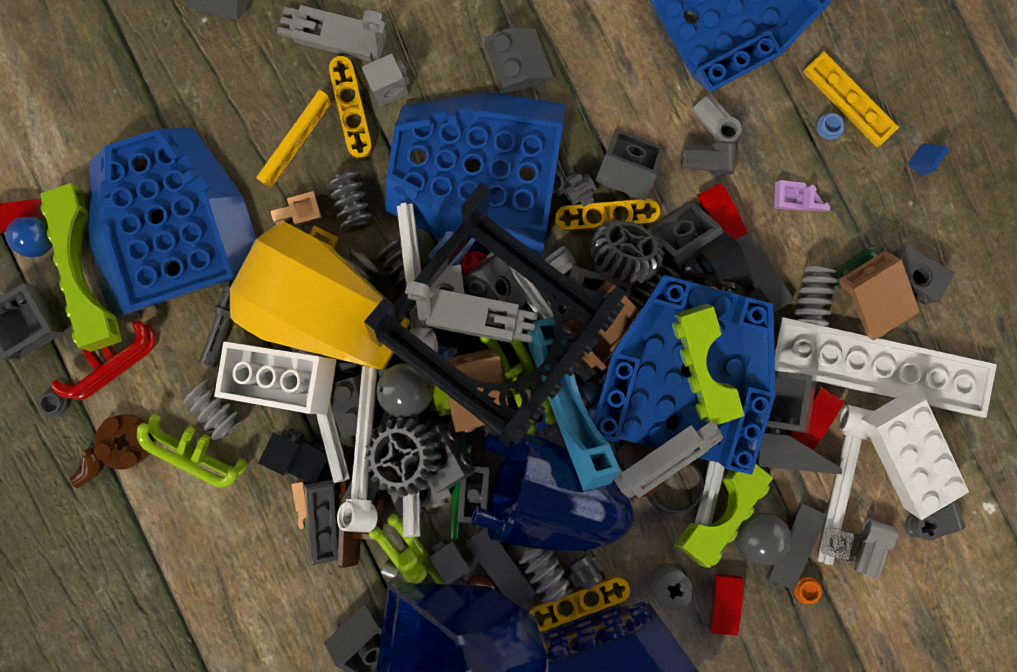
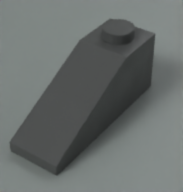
M765 429L755 463L758 466L842 474V468L791 436L780 434L781 429Z

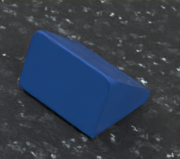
M922 144L908 162V166L922 176L936 170L949 151V148L941 145Z

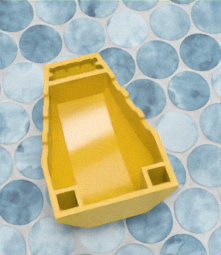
M280 221L255 240L230 287V318L236 324L265 341L380 370H385L394 353L385 345L379 347L371 341L364 324L366 318L383 298L387 301L389 300L376 290L368 280L363 278L331 246L284 221ZM405 317L400 324L407 329L410 319Z

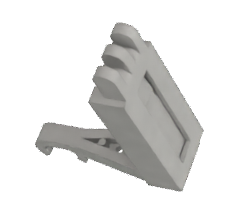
M300 5L299 10L289 7L283 8L282 13L292 17V19L281 17L279 23L289 27V29L278 27V35L292 38L298 44L372 62L373 58H381L387 36L384 30L385 22L381 21V13L365 10L362 20L303 5Z
M407 281L405 293L408 294L407 298L416 300L419 321L426 322L428 327L512 343V339L529 343L533 341V336L522 334L523 330L535 331L536 325L525 323V319L537 320V313L518 310V304L433 288L432 292L428 285Z
M713 422L708 423L698 431H695L691 425L625 471L616 460L620 472L614 481L628 499L635 495L640 498L709 451L711 447L723 439V435L718 426Z

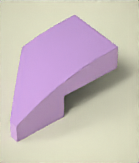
M784 180L775 182L774 209L826 212L830 210V205L821 200L815 192L817 189L813 184L807 186L805 183Z

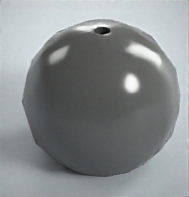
M408 363L394 364L381 375L377 385V396L380 406L391 416L409 419L420 415L427 409L432 399V382Z
M755 513L740 524L736 542L737 549L745 560L763 565H778L789 556L792 547L791 531L787 524L778 516L771 513Z

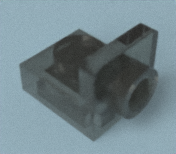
M827 527L821 553L845 561H856L862 534Z

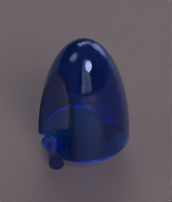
M488 432L484 440L483 449L505 455L506 457L498 469L488 510L477 506L473 512L471 524L487 528L488 536L491 540L544 550L581 551L610 545L623 538L630 531L634 522V510L630 500L621 492L614 480L609 485L583 491L568 449L530 433H526L518 445L512 442L507 448L499 442L500 436Z

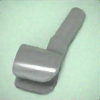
M389 560L386 561L381 571L383 575L389 578H394L399 572L395 564Z

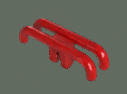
M139 320L134 321L132 327L136 337L130 345L119 353L111 345L101 348L107 359L105 363L102 362L95 351L90 352L83 349L82 352L94 371L74 386L70 382L63 384L60 380H55L51 383L52 390L60 397L74 400H85L91 397L153 350L156 343V334L150 324H143Z

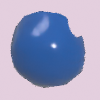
M35 216L17 217L7 227L5 239L9 248L19 255L30 258L40 257L46 254L53 246L47 236V229H49L47 221H44L42 218Z

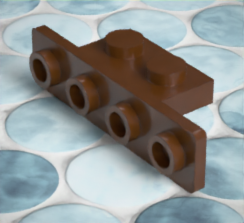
M344 455L350 479L341 482L340 506L343 504L342 499L352 481L354 455ZM379 489L372 505H374L377 511L376 526L383 530L384 490ZM339 528L338 567L346 568L358 565L359 539L374 540L369 537V532L342 531Z

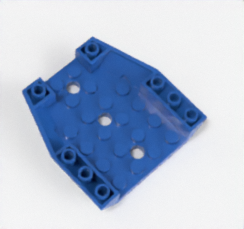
M833 0L649 1L691 77L711 93L781 56ZM693 12L696 14L698 21L690 24L685 21L684 14Z
M482 92L402 106L395 124L386 177L385 211L398 217L397 206H400L401 203L413 204L416 227L441 240L445 236V232H455L462 224V204L477 186L482 183L490 189L488 217L542 258L566 104ZM421 150L426 153V159L423 163L415 164L411 161V155L414 151ZM469 159H477L481 163V167L477 172L466 170L465 164ZM524 167H530L535 171V177L530 181H525L519 175L520 170ZM476 240L468 251H478L488 255L491 253V251Z
M193 128L156 129L106 145L90 160L88 249L107 310L116 315L117 321L138 315V310L236 278L257 239L244 196ZM140 158H146L148 162L146 169L140 172L136 171V161ZM161 209L164 213V218L160 223L154 224L151 220V215L155 210ZM177 261L180 264V272L176 276H170L167 271L168 265L171 262Z
M663 275L612 352L593 424L606 440L618 442V439L655 448H659L691 425L695 431H698L708 424L704 420H700L696 410V404L699 403L696 393L693 394L688 383V377L691 375L683 376L681 373V367L684 363L680 350L683 349L681 339L676 338L672 323L676 322L674 318L675 313L708 304L714 306L721 335L711 344L706 357L707 370L715 382L730 384L737 389L744 416L717 425L723 435V439L699 458L717 462L725 469L752 475L776 395L773 304ZM672 415L678 416V426L674 429H667L666 420Z

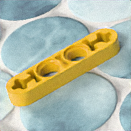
M337 56L331 60L329 72L347 148L355 159L365 160L372 154L373 145L355 69L351 60L347 57ZM340 64H344L345 68H349L345 70L348 82H343L340 73L337 72ZM345 89L355 91V98L350 102L341 100V93ZM357 114L361 117V124L358 127L351 128L347 125V119L350 115ZM350 134H359L362 143L367 144L363 148L362 153H359L357 149H353V147L357 146L356 137L354 135L350 137Z
M638 199L592 203L585 207L582 205H569L561 207L557 211L555 224L563 232L596 230L604 221L610 222L612 218L615 219L613 211L618 207H623L627 210L628 218L626 222H631L633 218L631 206H636L635 211H642L645 205H648L649 210H654L650 219H646L645 214H637L634 223L639 226L642 224L649 225L658 219L660 207L652 199H646V201ZM592 209L599 211L601 221L591 224L586 218V213ZM582 210L581 220L583 225H578L579 220H572L569 226H565V222L559 220V218L563 217L564 212H568L570 217H577L579 215L578 211Z
M612 576L599 581L589 589L578 588L554 602H540L531 606L527 613L528 624L535 631L548 630L624 602L629 597L630 587L624 578ZM616 582L619 586H624L621 589L620 596H616L614 592L606 594L609 600L604 602V596L599 589L600 587L604 586V590L607 592L613 589V584ZM589 591L596 592L599 595V600L594 606H588L583 601L584 595ZM560 602H571L573 611L569 615H561L557 610ZM553 605L554 615L557 619L552 620V616L549 615L544 617V623L539 624L537 620H532L535 617L536 611H540L541 614L549 613L548 606Z

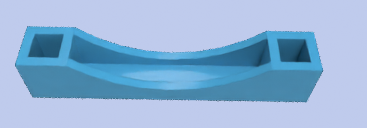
M553 317L533 321L531 324L536 325L535 331H528L527 333L533 336L532 343L527 342L536 368L543 363L552 347L555 331ZM567 339L560 341V348L567 349L565 348V345L568 343ZM555 358V359H556L557 362L559 363L562 358ZM546 363L545 369L548 371L552 370V364ZM574 373L571 377L565 374L560 381L564 385L554 399L549 396L548 399L583 491L609 485L618 475L620 469L610 444L602 437L588 415L579 393ZM541 374L542 381L544 382L547 377Z

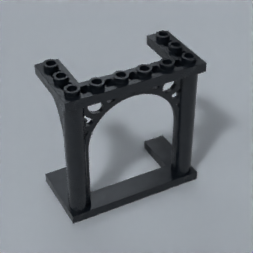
M480 183L462 204V224L413 282L428 285L430 288L469 240L474 238L536 286L548 301L553 313L555 331L552 347L543 363L526 377L509 383H486L467 376L400 324L416 305V300L408 299V294L405 292L394 305L383 298L366 318L364 324L371 341L379 347L385 345L497 433L500 436L499 442L508 448L512 442L515 445L520 443L532 425L529 422L530 419L536 422L546 409L542 404L549 396L554 399L564 386L560 381L565 374L571 377L581 364L577 359L583 351L589 354L599 341L595 338L601 329L605 332L609 329L625 306L621 301L626 293L618 286L610 293H599L590 290L571 280L488 217L490 189ZM562 304L566 310L569 307L573 311L561 314L558 308ZM576 319L581 322L582 329L576 333H567L562 330L561 324L565 320ZM562 339L576 340L575 342L567 343L565 345L567 349H562L559 346ZM555 358H562V359H561L560 362L558 363ZM545 364H552L553 369L550 371L546 370ZM541 374L547 377L544 382L542 381ZM527 383H534L536 388L531 389V399L528 401V395L524 387ZM511 389L517 390L521 395L522 403L517 410L509 408L506 403V394ZM496 390L500 393L499 405L494 402L496 398L488 395L490 392Z

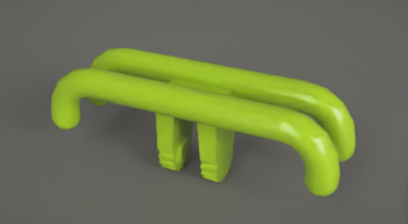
M480 337L482 343H486L488 348H494L500 356L502 373L506 383L522 379L536 370L522 341L512 339L511 345L520 363L510 367L498 341ZM527 383L524 390H527L531 385L534 389L536 387L534 383ZM511 389L510 391L518 407H520L522 403L521 395L517 390ZM547 397L542 404L546 408L544 410L545 422L553 425L556 422V417ZM530 419L529 422L532 425L527 433L533 434L536 431L537 423Z
M157 413L151 414L148 425L141 423L137 428V439L144 450L213 486L224 488L232 485L238 475L242 474L248 466V462L244 458L239 459L235 466H230L206 454L211 439L206 434L199 439L196 448L192 447L196 430L191 426L187 427L181 440L165 433L160 427L161 417ZM149 430L157 441L176 450V453L151 441L148 435ZM201 463L225 476H218L202 468L199 464Z
M391 513L387 519L388 524L395 527L409 548L400 553L383 530L377 526L369 532V537L376 540L420 597L427 613L434 615L437 612L436 603L430 592L421 582L426 578L427 571L441 589L447 602L455 600L454 590L451 584H445L429 559L430 555L416 537H403V519L398 514Z

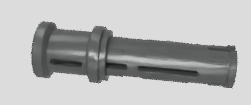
M226 284L221 286L223 292L218 305H215L213 308L216 315L202 355L198 361L201 364L214 368L232 320L230 318V303L228 306L231 286ZM220 329L219 334H218V337H217V340H216V342H215V345H214V348H213V351H212V346H213V344H214V341H215L217 332H218V330Z

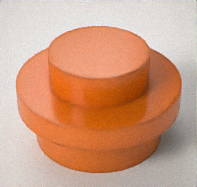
M809 576L802 577L798 580L794 595L802 604L812 605L821 598L822 587L816 579Z

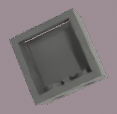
M23 283L0 297V357L2 360L18 361L65 333L38 286Z
M775 371L776 395L766 427L809 433L817 379L811 375Z

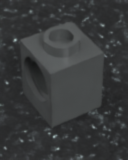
M444 538L431 547L433 552L430 554L429 559L446 585H449L471 570V564L455 539L447 542Z

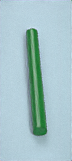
M456 432L458 437L457 443L461 451L466 452L467 432ZM460 483L452 487L449 539H460L461 522H458Z

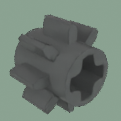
M576 172L566 178L568 185L563 190L572 205L579 203V205L585 207L594 201L592 195L597 192V189L588 174L581 176L580 173Z
M586 554L577 558L569 565L572 571L568 575L575 587L581 584L583 589L586 590L596 585L602 579L599 573L603 569L596 557L590 560Z

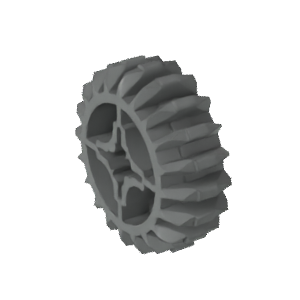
M613 218L610 222L604 221L595 230L590 242V256L595 259L594 264L602 266V272H609L611 277H619L621 282L627 279L631 284L635 280L639 283H643L644 280H650L659 271L665 252L662 250L663 244L658 242L659 237L652 235V230L644 229L643 224L639 226L633 220L626 222L623 218L620 221Z
M398 418L397 422L389 420L386 425H380L377 427L378 433L370 436L374 444L365 446L371 451V455H367L364 459L371 461V466L366 470L368 472L374 471L375 474L371 481H380L378 489H388V494L396 495L398 493L400 497H404L408 494H418L419 489L424 490L428 487L427 481H434L435 476L431 471L439 470V465L434 462L435 459L441 458L439 453L435 454L434 449L439 447L440 444L438 442L431 443L434 433H425L426 425L419 424L417 426L415 419H409L407 422L405 418ZM403 434L409 436L417 447H411L408 440L404 439ZM405 453H411L410 455L405 456V458H403L401 461H395L401 458V456H403ZM420 457L419 466H418V469H417V468H416V462H417L418 458ZM389 467L395 468L402 479L396 477Z

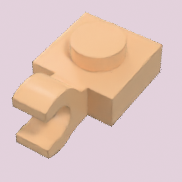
M313 191L287 198L288 207L270 211L275 224H278L280 221L288 222L293 219L294 225L299 226L322 219Z
M298 479L291 484L296 512L298 511L299 515L298 526L300 529L306 527L304 485L308 484V482L302 479Z

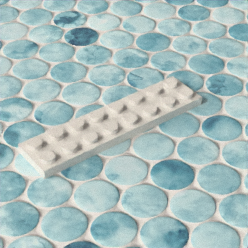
M784 317L779 319L774 343L775 371L811 375L817 379V382L894 399L910 391L925 398L931 407L981 418L987 417L997 364L879 338L873 341L866 335Z

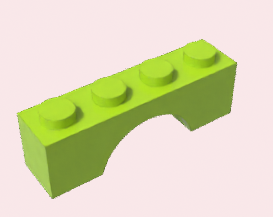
M703 304L675 313L674 318L676 322L672 323L676 338L681 339L683 345L680 355L684 365L689 366L691 376L688 377V383L693 394L696 393L699 403L696 404V410L700 420L719 425L743 417L744 412L737 389L730 384L715 382L707 370L706 357L711 344L721 335L714 306Z
M757 464L754 466L752 475L728 470L722 479L728 491V505L723 516L709 525L690 523L675 546L700 566L710 568L711 565H716L723 555L721 551L725 545L731 543L738 535L739 531L737 528L742 521H746L753 514V506L757 500L763 498L770 489L769 483L773 477Z

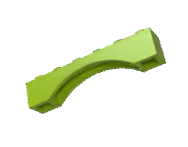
M69 183L40 193L43 203L41 204V211L47 220L49 228L47 229V236L53 244L55 253L53 254V261L59 269L61 277L59 285L65 294L67 302L65 310L72 322L74 330L72 331V338L78 348L93 352L122 342L116 315L105 309L94 297L87 285L82 270L81 242L88 222L89 212L85 192L74 184Z

